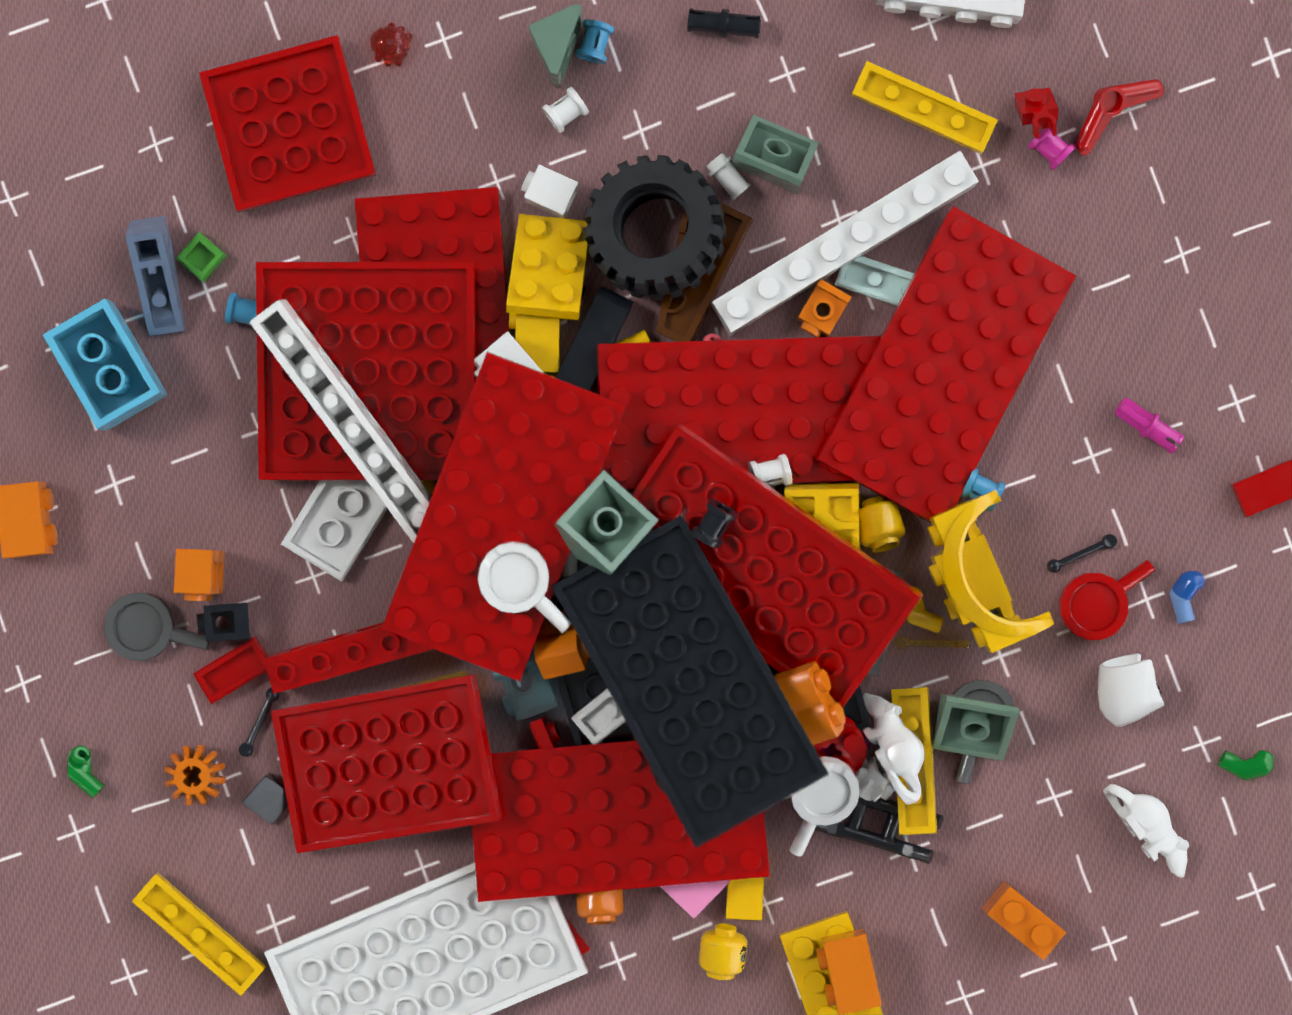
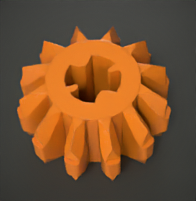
M190 745L182 747L183 756L176 752L170 756L176 766H165L164 772L174 775V778L167 780L164 784L165 787L177 786L178 789L172 795V798L175 800L185 793V805H192L195 797L200 805L208 803L207 793L212 797H217L220 794L219 789L214 784L226 783V778L216 775V772L224 769L226 766L225 763H218L216 765L212 763L218 755V752L215 750L204 757L205 745H198L195 753ZM198 767L201 770L198 775L202 780L201 783L200 780L190 781L189 778L192 773L188 770L189 768L193 770Z

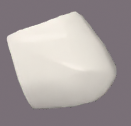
M1136 653L1116 657L1099 665L1097 692L1099 709L1104 717L1115 727H1123L1138 721L1164 706L1161 689L1156 684L1152 660L1141 661V655Z

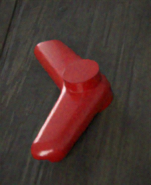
M1153 79L1099 89L1094 95V103L1076 140L1075 146L1078 152L1083 156L1090 154L1111 118L1118 115L1124 108L1161 97L1164 93L1161 82Z

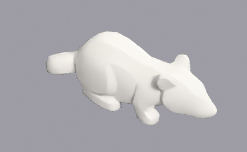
M865 693L863 695L867 712L873 717L874 728L866 727L863 731L871 743L875 745L879 743L880 749L875 751V754L899 797L907 805L913 804L921 796L918 773L924 761L925 752L923 744L910 729L904 726L899 717L902 713L899 705L890 703L880 696ZM901 776L905 780L909 790L905 788L898 777Z
M1115 784L1107 786L1103 790L1104 795L1133 837L1137 836L1139 840L1144 839L1145 843L1141 846V849L1148 858L1151 857L1155 862L1158 860V853H1160L1164 857L1171 873L1179 878H1183L1187 865L1189 842L1177 836L1176 832L1172 829L1171 819L1166 806L1152 795L1132 794L1125 788ZM1117 797L1123 801L1124 806H1121Z

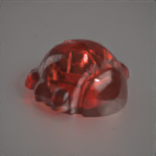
M393 22L388 23L385 28L381 27L374 31L370 37V46L372 51L375 52V61H384L387 67L391 66L392 63H395L398 67L401 66L402 60L408 55L407 51L410 49V41L413 38L412 34L405 33L404 26L396 28ZM388 40H393V44L388 45Z

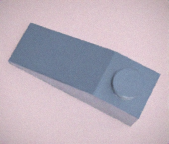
M166 216L132 220L129 223L125 237L148 334L152 336L185 331L174 249Z

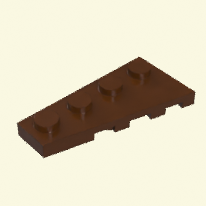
M720 203L725 216L723 220L726 225V238L722 239L724 246L721 258H715L713 263L716 268L710 276L704 274L699 279L702 283L694 290L691 286L682 289L683 295L673 298L671 294L664 295L656 328L658 334L675 342L694 341L712 305V301H714L753 222L752 217ZM685 210L680 221L676 247L682 242L688 229L689 223Z

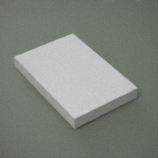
M320 480L281 545L343 582L388 508L367 480Z

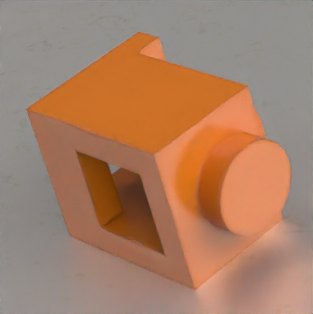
M820 279L797 318L798 321L803 323L800 328L815 338L820 337L821 334L828 337L850 301L851 296ZM819 304L827 305L830 310L829 315L826 317L819 316L816 312V307Z

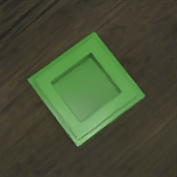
M198 232L176 257V260L203 283H206L228 256L202 233Z

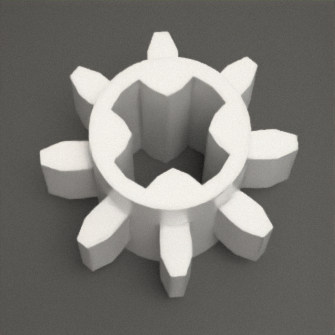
M875 756L869 761L865 759L863 766L856 772L860 790L859 796L874 802L880 797L887 800L895 789L886 775V771Z

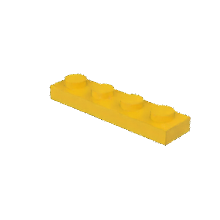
M866 61L851 94L856 99L981 155L998 121L989 115L869 61Z
M929 688L891 689L892 703L899 705L902 709V713L899 715L904 726L919 738L925 752L924 761L918 773L921 785L920 799L913 804L907 805L897 794L899 835L937 834ZM901 776L898 777L905 788L909 790L905 780Z
M158 872L132 900L137 907L240 996L244 994L267 967Z

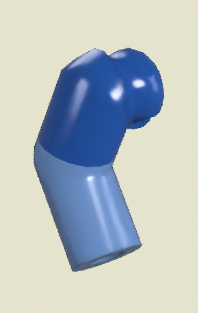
M1187 571L1181 574L1170 590V599L1177 624L1195 619L1190 601L1205 584L1204 576L1198 571Z

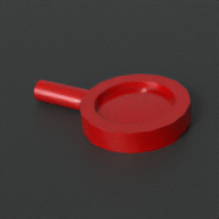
M1145 560L1117 581L1113 577L1102 573H1084L1072 578L1063 588L1059 598V615L1064 626L1073 635L1086 640H1103L1115 635L1124 625L1128 615V598L1125 592L1155 572V568L1148 560Z

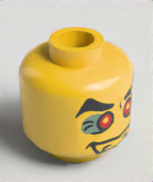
M719 923L715 925V929L703 933L698 962L701 968L706 971L708 977L717 980H732L736 974L743 971L746 963L748 942L744 935L736 931V926Z

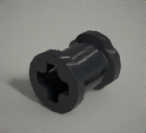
M709 499L706 505L708 508L699 525L693 526L691 533L704 544L720 548L723 543L721 537L730 521H735L737 513L728 505L715 499Z

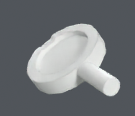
M512 541L499 544L488 552L480 565L478 582L482 595L490 605L500 611L510 613L527 611L534 606L562 633L572 624L570 619L544 596L548 587L549 572L547 563L538 550L526 543Z
M820 757L829 776L791 796L794 809L803 819L789 849L796 856H803L817 825L826 826L839 823L848 817L857 806L860 795L858 780L849 765L838 758Z

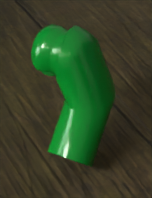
M78 745L71 749L67 758L68 778L93 799L105 785L91 774V752L83 745Z
M1225 750L1220 756L1217 766L1247 781L1267 776L1273 769L1274 757L1269 751L1259 750L1258 753L1254 754L1253 758L1243 760Z

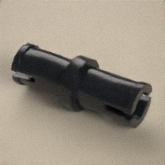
M690 8L687 31L719 34V38H727V35H736L759 39L761 15L729 13V9L715 12Z

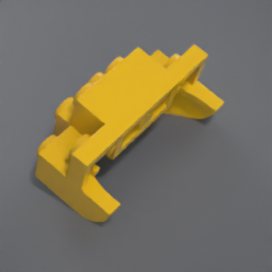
M997 489L972 500L963 501L951 509L930 517L932 526L927 527L934 546H942L943 548L940 550V553L931 556L934 565L928 568L937 587L943 585L948 598L943 600L945 609L951 621L957 618L961 625L974 622L976 626L971 628V632L978 647L982 648L985 646L987 652L990 653L1033 636L1054 624L1049 611L1027 619H1020L1019 615H1015L1011 604L1013 600L984 534H981L979 527L975 523L977 517L986 508L1002 501ZM996 608L998 613L994 615L990 610Z

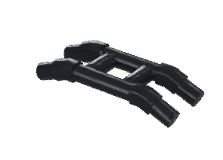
M859 796L857 806L849 815L847 824L839 822L826 826L817 825L815 831L852 840L927 864L931 862L933 857V850L896 838L899 827L898 803L891 799L884 800L880 797L874 802ZM866 808L888 813L882 834L861 828ZM936 813L937 829H940L943 815Z

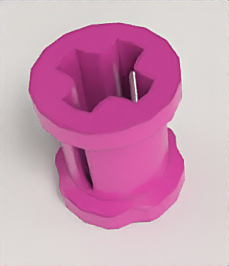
M1043 129L1040 132V138H1034L1027 146L1030 150L1036 149L1049 161V168L1052 171L1076 148L1073 144H1066L1057 134L1053 136L1049 129Z

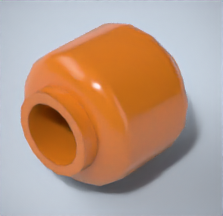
M623 890L577 893V914L581 918L586 919L588 925L615 923V917L620 916L624 911Z

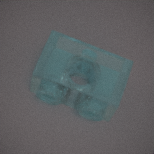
M534 646L524 671L531 675L533 680L530 689L526 691L518 690L513 685L512 678L491 671L495 682L502 681L507 693L501 696L507 715H515L517 722L559 706L550 679L544 680L537 666Z

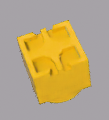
M821 482L814 484H791L785 487L784 497L860 549L859 483L833 484Z

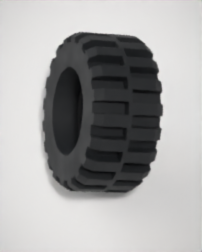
M648 155L638 156L637 164L630 166L627 160L618 164L617 166L620 171L614 176L607 172L601 178L604 184L601 190L593 189L589 197L592 201V206L586 207L584 213V220L587 222V227L583 229L584 238L589 245L588 251L605 277L621 291L627 290L631 296L640 299L647 295L651 300H663V295L671 294L673 298L683 295L682 289L691 286L694 290L702 283L699 279L704 274L710 276L716 267L713 262L715 258H721L724 251L722 239L726 238V225L723 220L725 216L712 186L708 184L706 178L698 170L693 171L688 163L680 159L674 163L669 156L658 155L657 161H651ZM653 199H669L679 203L687 214L689 224L684 239L673 251L657 258H642L628 250L622 236L623 228L628 216L636 207Z

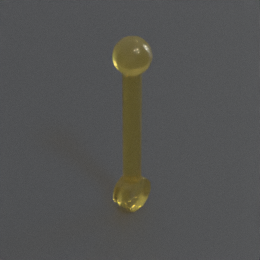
M899 636L895 640V646L900 650H905L907 647L970 648L971 641L908 639L905 636Z

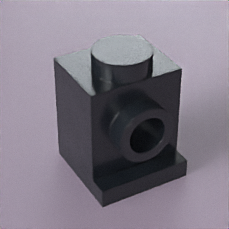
M247 602L203 606L204 613L197 614L198 635H205L206 642L250 639ZM220 616H227L230 619V626L225 630H221L216 626V620Z

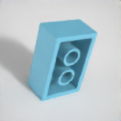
M106 298L43 334L44 339L88 415L99 430L108 431L168 396L116 304Z

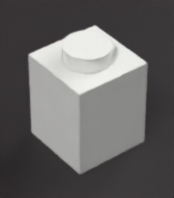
M538 165L535 173L532 171L528 172L521 191L526 192L524 195L526 203L556 217L566 218L578 192L579 183L542 165Z

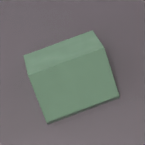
M573 4L528 26L532 43L552 85L559 89L583 26L582 6L578 4Z
M753 114L735 152L732 165L739 170L797 194L819 142Z
M603 470L555 523V526L574 558L608 574H612L659 520Z
M941 693L932 749L1004 761L1019 716V708L1008 704Z

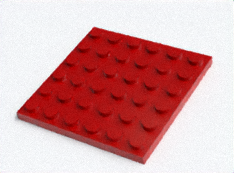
M256 262V316L276 301L286 299L420 480H438L476 381L474 374L476 371L474 363L476 358L475 262ZM257 333L259 480H366Z

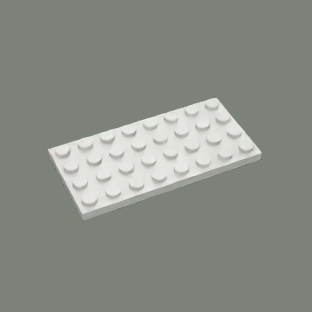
M475 862L264 952L290 1015H490L588 973L556 895L478 902Z

